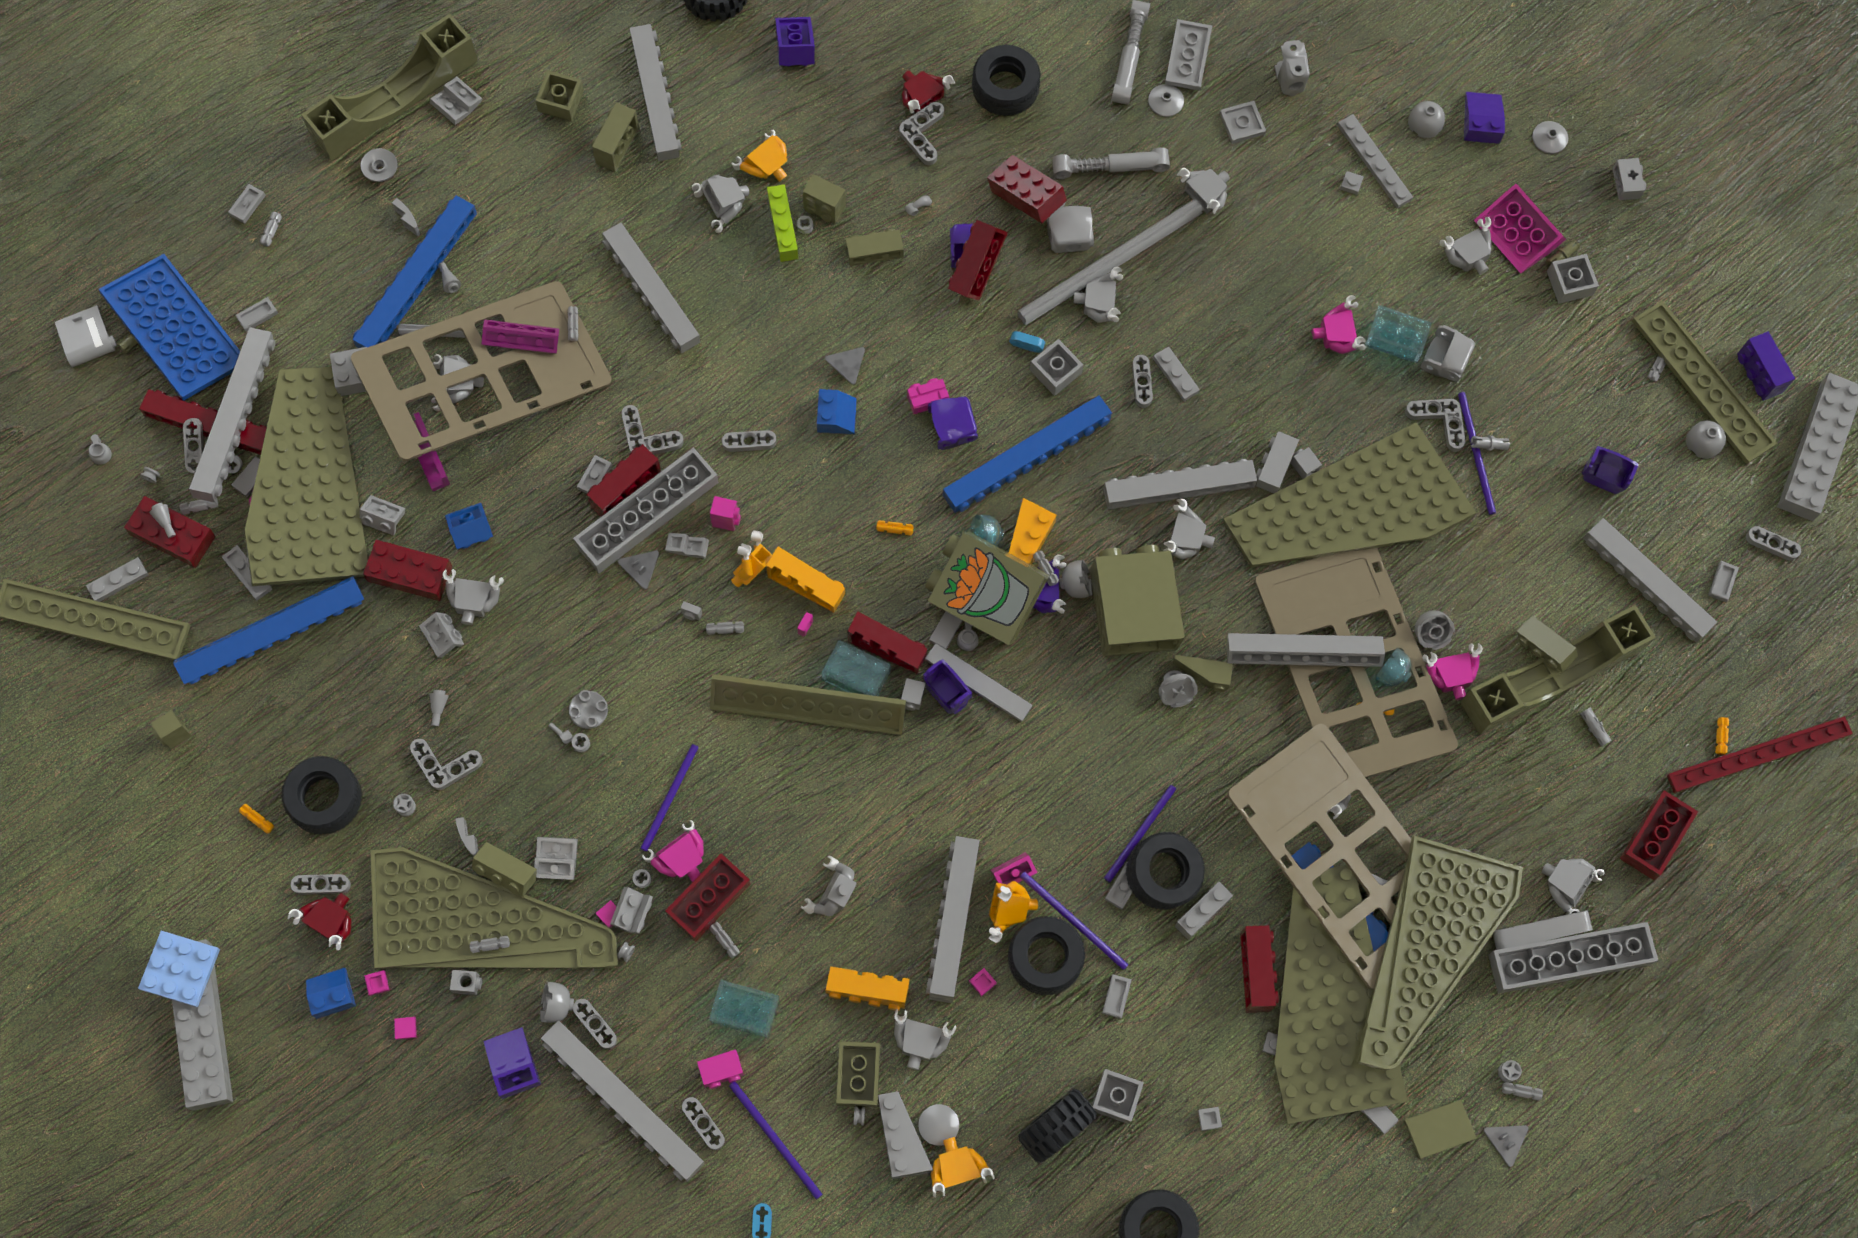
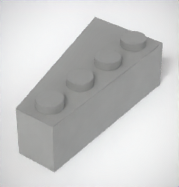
M899 1092L878 1095L892 1179L933 1171Z

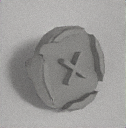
M1177 670L1166 673L1164 681L1159 687V696L1163 704H1168L1175 708L1190 703L1198 692L1197 684L1193 677L1182 674Z

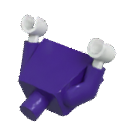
M1056 555L1053 560L1049 561L1054 570L1053 573L1057 575L1058 579L1059 569H1056L1057 566L1061 568L1066 567V563H1060V560L1065 558L1062 555ZM1059 581L1054 586H1049L1048 582H1046L1033 608L1041 613L1058 611L1062 614L1065 612L1063 608H1060L1061 605H1066V603L1059 599Z

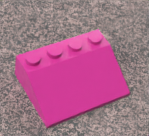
M1516 183L1474 219L1476 224L1479 219L1483 220V224L1486 223L1485 217L1491 219V225L1488 229H1490L1492 242L1521 274L1554 251L1566 240Z

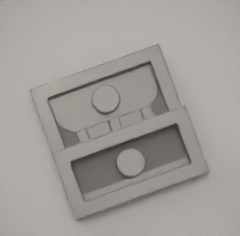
M458 77L446 83L443 91L430 98V104L454 125L467 117L482 101V98Z
M537 837L534 868L537 869L536 878L574 880L578 839Z

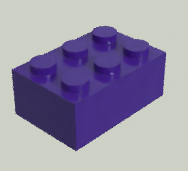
M1769 331L1750 338L1737 353L1739 362L1744 366L1748 378L1752 380L1755 386L1756 393L1761 396L1763 401L1782 394L1795 380Z

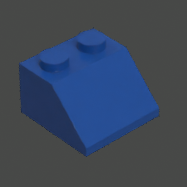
M819 389L817 432L855 434L857 398L839 390Z
M482 503L445 515L457 549H465L473 543L485 542L490 537H493Z
M346 968L306 980V994L311 1015L316 1019L356 1006Z

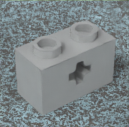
M1639 158L1617 160L1612 169L1619 200L1640 199L1646 191V182L1643 181V166L1640 165Z

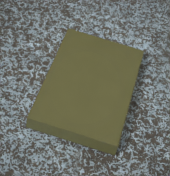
M1461 1100L1404 1120L1419 1159L1477 1139Z

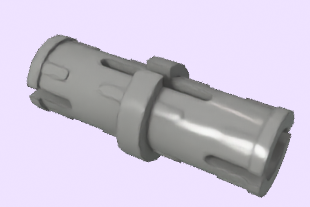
M1473 436L1471 438L1472 448H1486V450L1492 451V449L1508 450L1510 446L1508 438H1495L1494 436Z
M1591 707L1580 713L1589 727V732L1593 733L1600 746L1612 741L1603 728L1602 721L1598 720Z

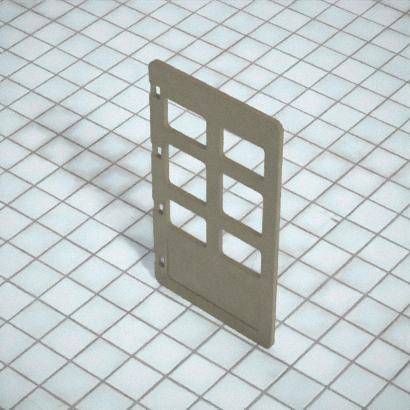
M560 282L548 283L356 351L351 355V362L401 460H412L425 453L463 441L484 431L514 422L535 412L546 410L611 384V375L579 315L578 340H568V307H574ZM500 316L504 322L558 328L557 354L514 349L492 357L486 346L481 345L482 338L475 324ZM461 330L478 362L442 376L438 375L423 343ZM409 349L425 382L404 390H398L382 358L401 350ZM519 362H525L541 394L516 403L508 391L499 370ZM485 376L501 409L471 421L463 422L446 390ZM590 382L592 387L583 390L581 385ZM432 395L449 428L433 435L422 437L406 404ZM537 402V404L539 405L538 407H535L533 409H529L528 407L529 404ZM481 422L484 423V427L475 429L474 425ZM429 443L430 447L420 450L419 445Z
M1377 548L1334 553V555L1318 557L1262 573L1256 577L1255 584L1275 634L1302 635L1326 627H1332L1336 636H1351L1346 624L1347 621L1381 611L1387 613L1395 636L1383 639L1385 654L1396 650L1403 652L1416 683L1415 688L1377 698L1364 666H1347L1362 699V703L1323 714L1308 677L1342 666L1287 665L1312 728L1319 723L1331 728L1365 717L1370 719L1378 743L1347 753L1365 778L1448 754L1457 749L1458 741L1449 724L1448 717L1431 676L1427 671L1421 652ZM1378 563L1381 572L1375 573L1373 564ZM1399 615L1402 624L1397 625L1394 616ZM1421 667L1424 676L1419 678L1416 668ZM1422 701L1433 727L1398 738L1392 737L1383 712ZM1443 721L1447 730L1441 731L1437 722Z
M1319 723L1230 788L1227 796L1273 860L1280 866L1284 875L1312 913L1314 912L1343 955L1356 969L1366 986L1374 989L1386 942L1369 956H1365L1350 936L1349 930L1375 909H1379L1391 924L1395 910L1391 897L1400 890L1405 868L1385 884L1380 885L1356 854L1355 848L1379 829L1385 828L1408 858L1411 838L1325 724ZM1353 791H1357L1372 810L1373 817L1347 837H1344L1327 812ZM1246 805L1253 813L1252 817H1249L1243 808ZM1311 823H1315L1332 847L1308 867L1301 869L1285 848V843ZM1283 856H1285V858L1291 865L1288 868L1280 859ZM1339 860L1345 862L1368 894L1366 899L1341 918L1335 916L1312 884L1313 880ZM1321 906L1328 915L1325 919L1318 911ZM1360 958L1366 966L1363 970L1355 961L1356 959Z

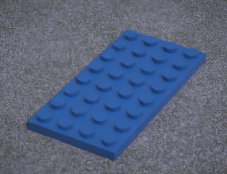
M165 254L99 289L102 297L183 401L233 373L240 350Z

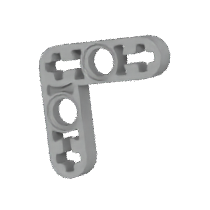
M939 102L929 104L902 122L899 127L902 139L925 165H933L937 161V151L921 132L943 117L944 107ZM923 117L927 122L919 124L917 119ZM904 128L911 129V134L908 131L904 132ZM915 140H921L923 141V145L915 146L913 142ZM926 152H927L928 155H931V154H932V158H930V157H927V158H926Z
M1457 400L1411 401L1407 405L1405 414L1412 420L1443 418L1448 449L1452 452L1462 450L1465 444L1461 408ZM1434 405L1437 408V412H1429L1428 406ZM1449 405L1455 408L1453 412L1448 408ZM1412 407H1415V410H1418L1416 414L1414 413V411L1411 410ZM1449 422H1456L1458 424V428L1451 429L1449 427ZM1455 434H1457L1456 441L1460 442L1458 446H1456L1455 443H1452L1455 438Z
M627 405L623 408L622 418L630 453L636 448L635 441L637 440L639 446L643 444L653 455L678 450L683 446V436L678 431L644 437L638 409L633 405ZM629 411L633 413L634 422L631 423L628 416ZM636 427L640 431L637 435H631L629 430ZM673 437H676V439H677V443H676V444H674L673 441H672V440H673V439H672ZM664 439L667 440L668 446H665ZM658 440L662 445L660 448H653L651 446L652 442Z
M190 418L183 424L184 456L187 471L195 473L196 470L190 463L194 462V460L196 463H199L204 450L203 425L199 419ZM193 422L194 425H197V429H194V435L198 434V437L189 438V435H192L193 432L188 426ZM192 440L196 441L199 445L196 451H192L189 448V443ZM234 455L233 460L237 463V466L232 469V466H228V473H236L241 470L243 463L238 456Z
M416 739L410 745L413 756L432 787L436 790L445 789L477 770L483 763L480 753L471 750L441 767L425 740ZM419 744L424 746L422 748L426 754L424 757H422L419 751H415L417 750L416 746ZM471 756H473L474 758H477V759H476V761H477L476 764H473L472 762H470V761H471V760H470V757H471ZM427 760L435 762L432 769L424 768V763ZM462 761H464L465 764H467L468 769H465L464 765L461 763ZM455 765H459L462 768L461 773L458 775L451 774V769ZM435 772L440 778H443V783L440 785L435 783L436 778L433 775Z

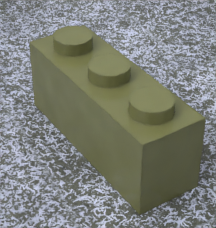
M889 229L881 233L871 232L863 236L853 235L846 238V250L850 266L904 257L900 229Z
M1533 615L1517 630L1519 643L1525 648L1529 647L1538 658H1544L1548 665L1555 670L1558 669L1563 672L1578 657L1575 646Z
M487 842L473 857L472 870L478 875H483L492 880L493 883L507 888L514 894L523 897L536 881V868Z

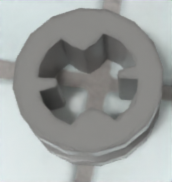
M809 216L798 218V231L802 234L812 232L814 227L812 219ZM808 222V227H802V223L806 224Z
M144 467V473H141L140 476L151 483H156V478L160 474L149 467Z
M578 733L573 736V748L577 752L587 751L590 747L587 735ZM578 739L586 740L583 747H580V745L576 746Z
M639 869L633 874V882L637 887L645 888L651 883V876L646 870ZM641 874L647 877L643 884H640V881L637 880V877H640Z
M625 942L617 957L619 959L624 958V961L627 962L632 956L635 946H629V943Z
M855 1106L854 1125L860 1123L864 1126L865 1107L858 1109Z

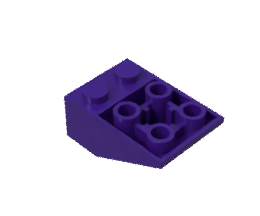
M523 1027L484 1041L499 1097L504 1099L541 1085Z

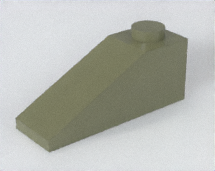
M1175 655L1173 665L1208 688H1213L1217 692H1224L1229 689L1232 663Z

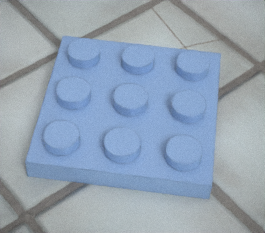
M161 931L138 989L198 1007L220 949Z

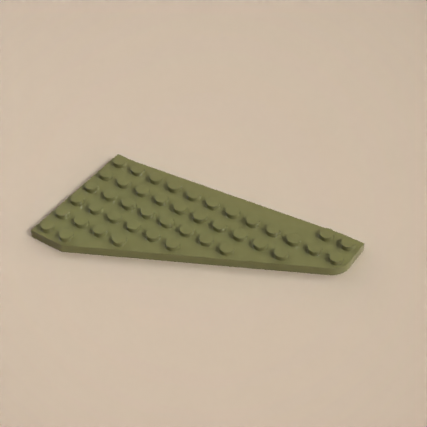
M1418 836L1411 837L1409 856L1360 1042L1358 1064L1380 1070H1389L1401 1063L1519 898L1523 867Z
M403 847L370 850L374 968L376 970L388 968L600 969L619 967L617 938L614 932L605 925L530 896L524 895L522 897L514 894L501 885ZM502 936H508L510 940V946L507 948L499 947V949L489 951L480 950L477 953L470 951V942L472 941L481 942V940L496 937L500 939Z

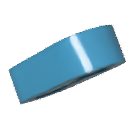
M1018 331L1012 332L1009 340L1013 346L1036 353L1043 352L1045 346L1043 339Z
M765 1203L756 1205L753 1210V1238H759V1236H756V1232H760V1225H764V1232L768 1233L764 1238H771L772 1211ZM761 1207H765V1211H768V1215L764 1216V1222H760V1215H757V1211H760Z

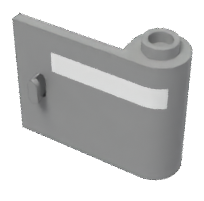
M97 305L55 322L65 355L72 368L115 351L117 343L113 335H108Z

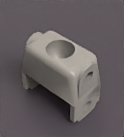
M1299 40L1287 41L1281 46L1283 61H1279L1274 66L1284 95L1295 96L1303 92L1310 75L1304 42L1301 43ZM1294 46L1296 51H1291L1290 47Z
M1060 207L1047 218L1051 250L1055 253L1086 251L1090 247H1094L1090 207Z
M1439 325L1435 332L1436 337L1431 342L1420 367L1423 371L1434 376L1459 381L1474 349L1475 342L1455 329Z

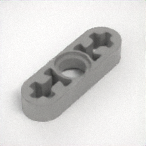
M1137 355L1132 363L1135 402L1139 407L1146 408L1151 405L1153 399L1150 362L1145 355ZM1138 361H1142V364H1144L1143 372H1140ZM1140 377H1144L1147 379L1148 383L1146 385H1140L1137 382V379ZM1144 390L1145 398H1147L1146 402L1141 399L1142 391Z
M770 430L726 433L722 437V446L728 452L768 450L774 448L777 442L775 433ZM752 437L755 441L752 445H746L744 443L745 438ZM766 437H770V443H766ZM729 439L733 441L731 446L727 443Z
M1759 526L1752 527L1746 533L1748 543L1783 559L1792 561L1801 554V547L1798 543ZM1755 532L1757 533V539L1754 538ZM1770 539H1774L1777 541V548H1773L1769 545ZM1789 548L1793 549L1792 555L1790 554V550H1788Z
M342 874L297 875L291 880L292 890L299 895L344 894L349 891L351 886L350 880ZM320 879L326 881V886L322 890H318L315 887L316 882ZM330 879H332V883H339L342 879L346 884L342 885V888L339 889L337 885H331ZM300 880L305 884H310L311 880L312 890H310L309 886H302L301 890H299L296 884H299Z
M577 1000L573 1005V1011L602 1048L612 1049L615 1047L617 1036L588 1000ZM580 1004H582L583 1006L587 1004V1012L591 1014L593 1011L594 1014L590 1015L587 1018L582 1011L579 1013L577 1012L579 1011L578 1006ZM595 1018L601 1021L600 1027L596 1030L591 1029L589 1026L590 1021ZM604 1027L607 1028L606 1030H604V1033L608 1037L611 1035L613 1036L611 1038V1044H608L607 1042L603 1044L602 1042L604 1041V1038L601 1034H599L598 1037L596 1036V1034L602 1032Z
M694 1097L685 1099L682 1104V1110L707 1146L712 1150L721 1149L725 1143V1138L701 1103ZM689 1102L697 1104L695 1109L698 1113L701 1110L703 1111V1114L698 1115L695 1120H692V1117L695 1116L691 1110L686 1111ZM701 1118L709 1120V1126L704 1130L700 1129L697 1125ZM714 1127L715 1130L712 1133L715 1137H721L719 1139L720 1144L716 1145L714 1143L711 1145L712 1139L709 1134L706 1137L703 1134L708 1133Z

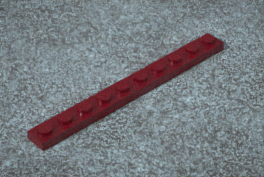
M1844 716L1669 773L1666 776L1673 792L1677 793L1851 736L1853 733Z

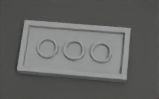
M1177 19L1165 84L1200 91L1212 30L1211 25Z

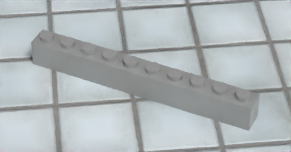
M249 327L189 488L193 498L216 502L217 496L221 495L223 480H226L228 476V466L234 460L235 447H238L240 444L241 431L245 430L246 417L252 411L253 398L257 397L259 382H262L264 378V368L269 365L270 352L275 348L276 341L273 339L272 332Z
M559 1020L541 1037L545 1042L542 1046L550 1054L554 1051L559 1056L557 1060L564 1067L569 1065L573 1069L571 1074L579 1082L583 1079L588 1084L585 1088L593 1096L597 1093L602 1098L600 1102L608 1110L612 1107L617 1112L614 1116L622 1124L626 1121L631 1126L629 1131L636 1138L641 1136L645 1140L643 1144L651 1152L656 1150L660 1154L658 1159L666 1167L670 1164L675 1169L672 1173L680 1181L685 1179L688 1182L705 1164L693 1150Z

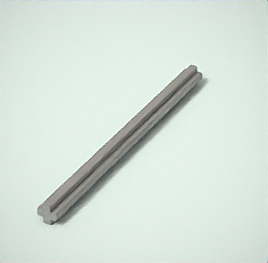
M1197 199L1190 201L1018 310L1019 318L1023 324H1029L1073 296L1074 292L1084 289L1087 283L1106 275L1114 267L1122 265L1202 214V205L1199 204Z

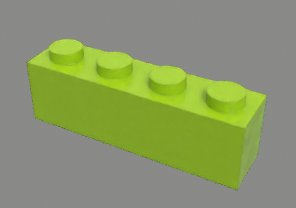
M785 184L767 187L768 202L780 262L798 259V248Z

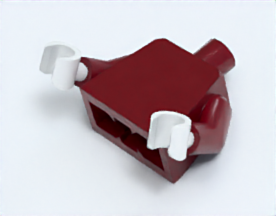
M910 70L906 71L902 76L905 81L901 94L903 106L909 109L910 113H917L929 104L939 101L944 97V87L949 90L951 88L949 84H955L953 77L947 75L942 78L927 74L924 71L915 76Z
M339 893L333 902L326 897L317 899L298 910L292 909L289 912L288 919L295 917L293 924L296 925L301 918L305 925L329 939V947L332 944H336V950H340L341 943L351 934V914L343 909L350 899L342 893Z

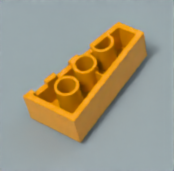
M1023 498L1009 553L1032 565L1034 561L1033 554L1041 549L1055 524L1057 515Z
M779 546L766 565L768 578L833 613L845 595V587L841 582L833 581L824 573L817 571Z
M830 966L826 993L834 999H841L842 996L849 998V1001L854 1003H860L862 1000L869 1002L868 1005L880 1007L882 1004L887 1005L890 1010L896 1011L898 1009L900 1011V1008L905 1009L910 979L903 978L901 982L894 978V976L885 975L882 978H878V975L870 972H862V975H858L856 970Z

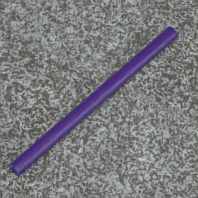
M691 745L644 839L641 850L648 851L699 748L698 746Z
M1173 785L1167 788L1104 877L1107 882L1110 883L1131 854V851L1137 846L1174 794L1176 788Z

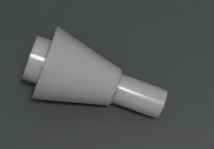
M445 262L439 263L438 266L442 273L444 291L447 293L457 292L461 287V282L448 270Z
M163 503L155 504L151 507L152 510L149 513L164 528L168 538L174 537L176 534L171 526L168 505H163Z
M434 690L433 693H429L433 713L431 726H439L440 715L443 712L449 695H445V691Z

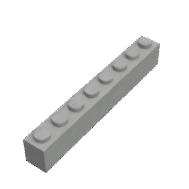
M651 24L631 27V39L658 161L679 158V150H682L680 139L676 140L675 136L678 134L677 124L672 122L675 116L673 108H669L668 104L671 103L670 93L665 91L668 84L666 76L662 77L661 73L665 71L663 61L658 59L661 56L660 48L655 46V41H658L656 30L652 31Z
M619 223L603 232L604 240L602 243L607 251L611 250L615 263L617 265L620 264L624 276L631 279V285L635 292H640L642 302L646 307L649 306L652 311L650 312L655 321H660L662 324L660 327L664 334H669L673 347L675 349L678 348L681 353H684L699 344L700 336L623 224Z
M1240 459L1235 463L1221 462L1215 466L1206 464L1195 469L1186 467L1181 469V471L1167 470L1162 474L1148 473L1142 477L1129 476L1122 480L1113 478L1105 482L1103 489L1107 509H1115L1253 488L1256 485L1257 477L1253 460Z
M1604 518L1583 538L1590 548L1595 549L1604 561L1609 562L1618 574L1628 579L1631 586L1641 591L1645 599L1653 602L1661 613L1666 614L1675 626L1680 627L1689 639L1697 643L1717 623L1713 617Z
M1228 633L1226 644L1227 662L1232 664L1382 667L1385 657L1383 636Z

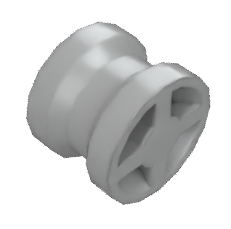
M400 794L394 800V808L401 816H410L414 813L416 804L410 795Z
M1506 1061L1498 1068V1075L1504 1082H1513L1521 1076L1522 1069L1516 1061Z

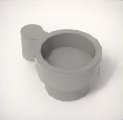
M94 434L91 436L93 444L89 447V456L95 464L102 465L111 459L112 452L107 445L101 443L98 435Z
M965 622V630L961 631L958 635L957 644L964 651H972L978 645V635L971 630L972 625Z

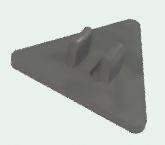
M861 347L828 355L825 357V360L849 383L854 385L865 348Z
M656 550L621 558L618 560V564L646 590L648 589L659 552Z
M1528 1126L1484 1128V1133L1509 1167L1513 1166L1527 1134Z

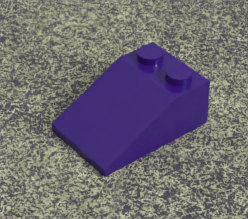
M811 17L775 18L779 66H807L815 64V45Z
M1466 92L1464 141L1500 144L1505 134L1502 96L1498 94Z

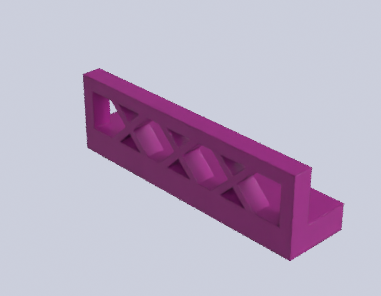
M484 320L481 345L557 354L559 329Z
M419 412L415 413L414 417L416 420L414 423L422 437L429 436ZM428 442L419 445L420 450L430 447ZM431 451L418 457L432 491L450 485L436 451Z

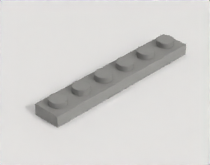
M1354 114L1339 121L1337 126L1398 209L1412 201V194Z

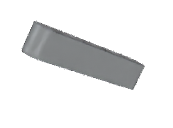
M1588 910L1496 930L1493 933L1496 949L1499 950L1574 935L1593 929Z

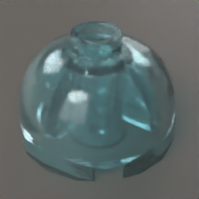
M985 514L975 515L970 527V529H974L973 534L998 546L1004 536L1003 529H1001L998 520Z
M1397 647L1392 653V657L1387 660L1375 679L1391 687L1398 686L1402 681L1406 683L1412 675L1409 672L1412 666L1409 656Z

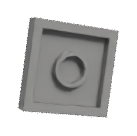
M1254 101L1220 110V116L1232 144L1265 135L1266 129Z

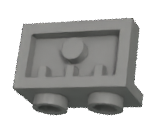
M372 495L369 496L360 508L362 524L391 535L396 533V525L405 514V508Z
M435 612L419 625L437 657L442 658L455 646L461 647L464 645L461 634L454 628L451 617L446 613Z
M624 887L610 924L628 933L639 934L644 927V920L651 908L653 896L644 895L629 887Z

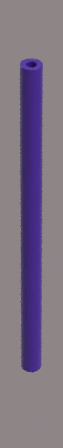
M1461 392L1458 394L1471 444V438L1476 436L1466 394ZM1472 448L1488 513L1493 515L1496 513L1480 448Z
M1025 871L1019 876L1122 970L1128 966L1127 962Z
M732 1082L729 1085L730 1089L815 1199L820 1198L823 1195L739 1085L736 1082Z

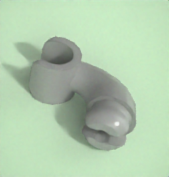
M927 195L922 196L914 203L906 205L905 210L909 215L915 216L919 212V207L930 206L932 200Z

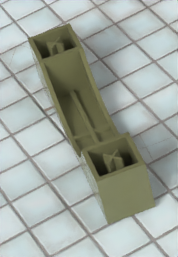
M449 13L420 33L419 40L411 55L385 81L368 91L353 96L340 97L330 94L302 113L301 116L310 136L331 161L478 61L472 39Z
M1636 605L1601 622L1595 628L1571 642L1570 644L1577 648L1578 657L1563 672L1551 668L1543 658L1519 670L1509 673L1503 672L1470 689L1460 703L1479 735H1482L1642 652L1656 637Z

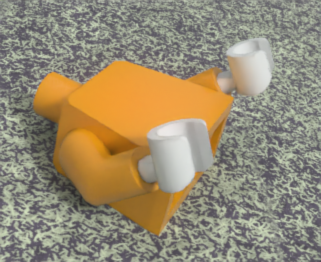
M771 130V136L765 133L766 141L743 159L745 162H742L739 156L736 157L739 163L734 164L732 162L735 170H742L750 175L764 179L773 174L779 182L787 176L781 168L787 162L786 144L776 136L774 130Z
M754 530L752 532L751 541L756 542L752 553V548L749 545L742 543L738 547L737 553L744 557L741 559L742 563L733 572L735 576L731 579L736 587H740L743 583L748 585L765 568L772 557V554L761 544L763 534L760 531Z
M1011 881L1008 884H995L989 916L995 926L989 929V933L992 934L989 936V939L995 943L1001 940L1002 933L1006 928L1016 923L1024 922L1028 910L1038 909V900L1030 899L1026 889L1016 881Z
M955 1137L943 1140L946 1153L938 1155V1158L933 1163V1171H931L933 1197H936L937 1191H942L943 1196H945V1188L982 1177L984 1183H987L985 1179L987 1175H991L995 1179L993 1171L988 1167L984 1158L974 1149L967 1148V1146L958 1149Z

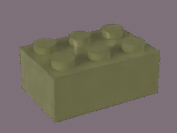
M617 102L613 108H610L606 122L601 124L598 137L593 139L591 145L597 165L616 172L639 129L636 110Z
M839 1041L837 1106L877 1108L880 1043Z

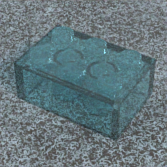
M1379 305L1374 315L1365 346L1418 363L1432 322Z
M838 640L821 675L822 680L847 692L878 696L891 672V664Z
M721 980L709 1020L714 1024L769 1039L780 997Z

